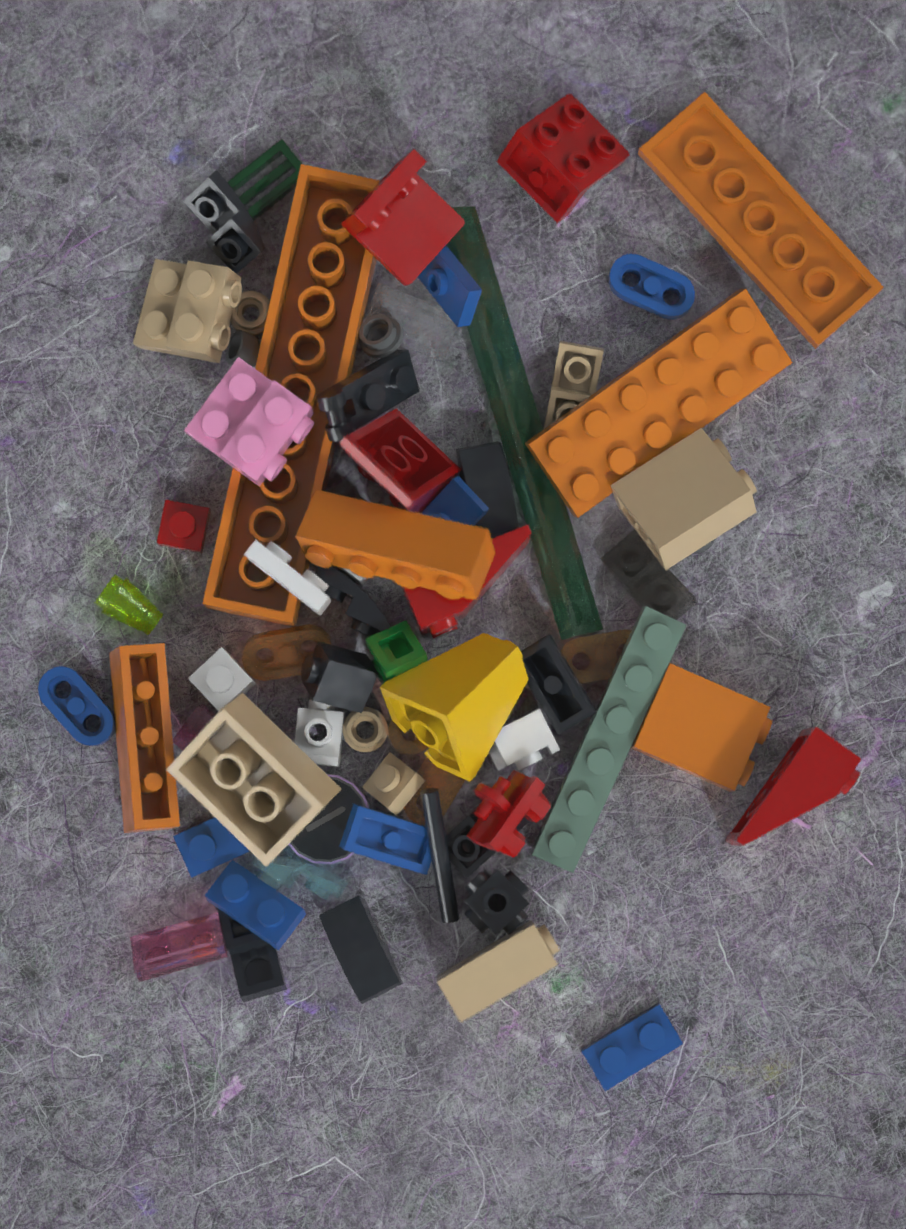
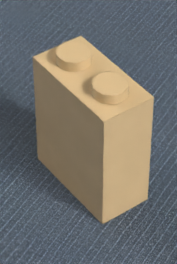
M702 428L611 485L618 508L665 570L757 512L753 499V494L757 490L753 481L743 469L737 472L729 463L732 461L730 453L722 441L718 438L712 441Z
M530 920L509 935L506 934L437 975V983L461 1023L556 967L558 964L553 955L559 952L560 949L545 925L536 928Z

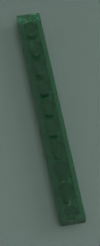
M452 207L464 219L465 224L446 246L482 289L471 325H468L467 329L526 525H529L532 532L530 538L561 641L603 630L602 622L566 504L525 445V442L541 432L543 428L476 207Z

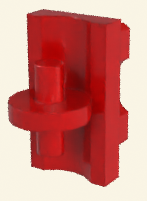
M513 770L507 779L500 776L492 788L479 783L473 791L482 800L474 812L479 819L469 831L467 837L475 844L513 858L516 857L525 845L526 839L515 829L523 817L537 823L544 818L551 808V803L541 792L546 785L538 777H528L516 770Z

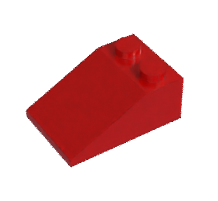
M397 408L345 436L339 443L347 455L357 464L358 471L366 479L380 485L389 494V499L396 508L421 513L461 471L446 454Z
M529 525L491 539L495 555L477 600L465 597L450 599L442 596L436 590L419 586L414 589L402 587L421 636L431 633L433 639H436L458 629L457 621L463 619L529 544L532 534Z
M816 726L802 730L728 834L725 841L731 845L745 846L835 798L840 793L846 795L861 774L855 768L862 758Z

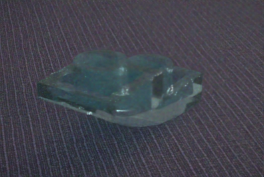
M277 855L267 867L256 857L251 863L259 868L256 877L272 888L279 890L283 884L290 889L302 874L308 878L304 886L325 900L328 899L330 894L339 898L350 883L346 878L323 866L290 856Z

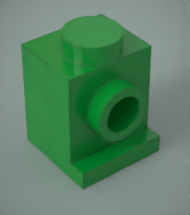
M406 620L365 639L367 647L375 658L372 660V664L379 673L377 678L382 685L386 681L428 661L427 653Z

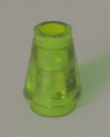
M114 574L94 602V604L103 609L101 614L140 632L142 631L148 636L164 615L128 577L123 580L116 574Z

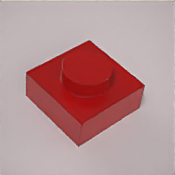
M165 499L156 543L160 546L203 553L211 509Z

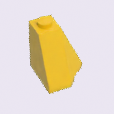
M482 633L386 681L380 689L392 721L404 733L410 728L412 729L415 736L424 745L429 747L424 753L436 767L470 782L477 775L529 679L522 660V652L517 645L509 640H501Z

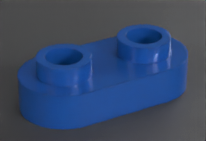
M638 254L623 255L611 267L608 278L609 286L614 295L621 300L667 320L679 319L691 309L695 299V290L692 282L683 274ZM627 273H633L638 277L639 283L635 286H627L623 282L622 277ZM672 291L678 295L679 302L669 305L664 301L663 294Z
M59 666L48 670L42 676L38 686V693L42 703L77 742L88 746H99L106 743L112 737L115 731L113 711L77 671ZM62 682H68L71 686V693L67 698L61 699L56 692L57 686ZM92 715H97L101 720V726L96 732H90L86 727V721Z

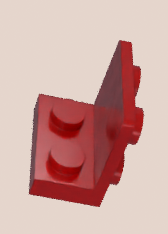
M567 94L518 128L496 162L558 224L570 214L590 187L624 163L630 153L572 94Z
M412 149L402 157L341 223L404 286L410 285L465 224L464 219L417 174L427 161L415 149Z

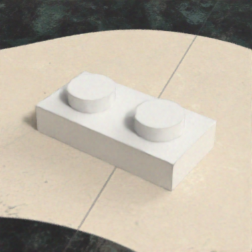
M255 540L244 554L249 561L318 615H321L331 603L330 597L324 593L329 586L308 569L303 575H300L291 568L288 563L292 557L274 542L270 541L265 547Z

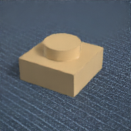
M389 752L362 788L398 816L426 780Z

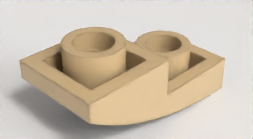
M560 341L544 429L596 392L604 348Z

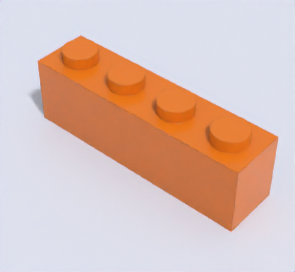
M317 489L296 534L305 559L316 566L329 568L333 565L349 569L354 574L364 578L378 576L391 579L396 584L410 589H414L417 586L436 590L442 596L450 599L465 597L477 600L495 555L488 529Z
M165 643L118 646L109 653L124 833L167 830L179 827L176 779L166 770L174 762Z

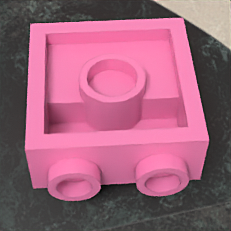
M238 357L184 431L260 487L265 478L273 481L280 473L287 461L282 455L294 441L300 444L308 435L314 425V421L310 419L313 415V410L311 406L275 380L271 381Z

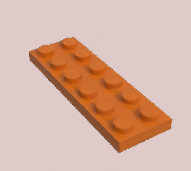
M703 92L639 148L637 154L815 349L883 290L884 286L706 92Z
M740 288L525 442V445L572 515L579 518L613 493L612 484L698 429L705 427L793 362L747 289Z

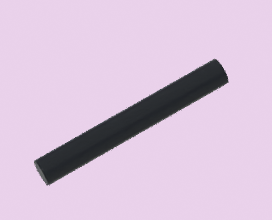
M427 788L420 791L441 920L443 923H453L458 921L460 917L438 788Z

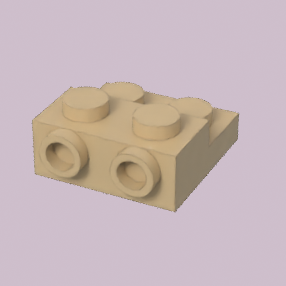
M155 259L133 344L140 349L220 363L222 352L228 347L231 331L229 325L233 309L237 307L241 299L242 278L229 267L189 260L187 264Z

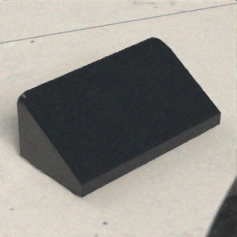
M551 634L544 636L521 651L523 655L522 660L529 679L527 684L558 735L597 712Z

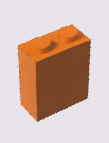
M669 663L631 749L729 792L735 791L738 784L745 786L751 776L755 762L750 760L749 757L755 743L763 745L773 723V720L767 718L771 707Z

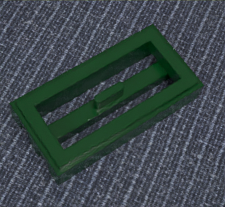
M283 139L279 140L227 181L235 192L281 155L286 158L284 162L239 196L243 205L246 206L291 169L294 168L296 170L247 209L253 221L296 188L302 163Z

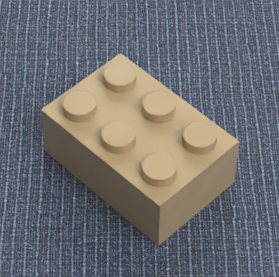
M243 693L223 707L166 769L266 867L341 790L314 761Z

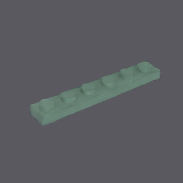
M643 605L596 707L597 712L593 714L530 851L533 856L571 873L574 872L684 633L686 624Z

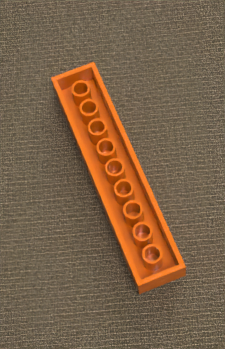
M305 164L300 166L255 369L271 381L275 380L311 406L313 415L310 419L314 421V425L300 444L293 441L282 455L287 461L273 481L265 478L259 487L234 468L232 469L202 603L208 609L296 627L301 601L249 561L244 554L255 540L265 547L272 541L292 557L288 565L300 575H303L309 569L310 562L305 559L296 534L315 490L326 492L337 442H332L328 439L325 429L328 420L326 413L320 411L316 396L352 374L359 343V329L364 320L377 261L341 223L380 180Z

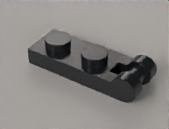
M396 350L389 356L378 359L316 396L320 411L326 413L328 424L325 425L329 441H341L359 427L420 392L409 350Z

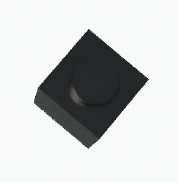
M318 641L313 654L307 656L303 663L301 681L312 701L362 713L379 673L367 654Z

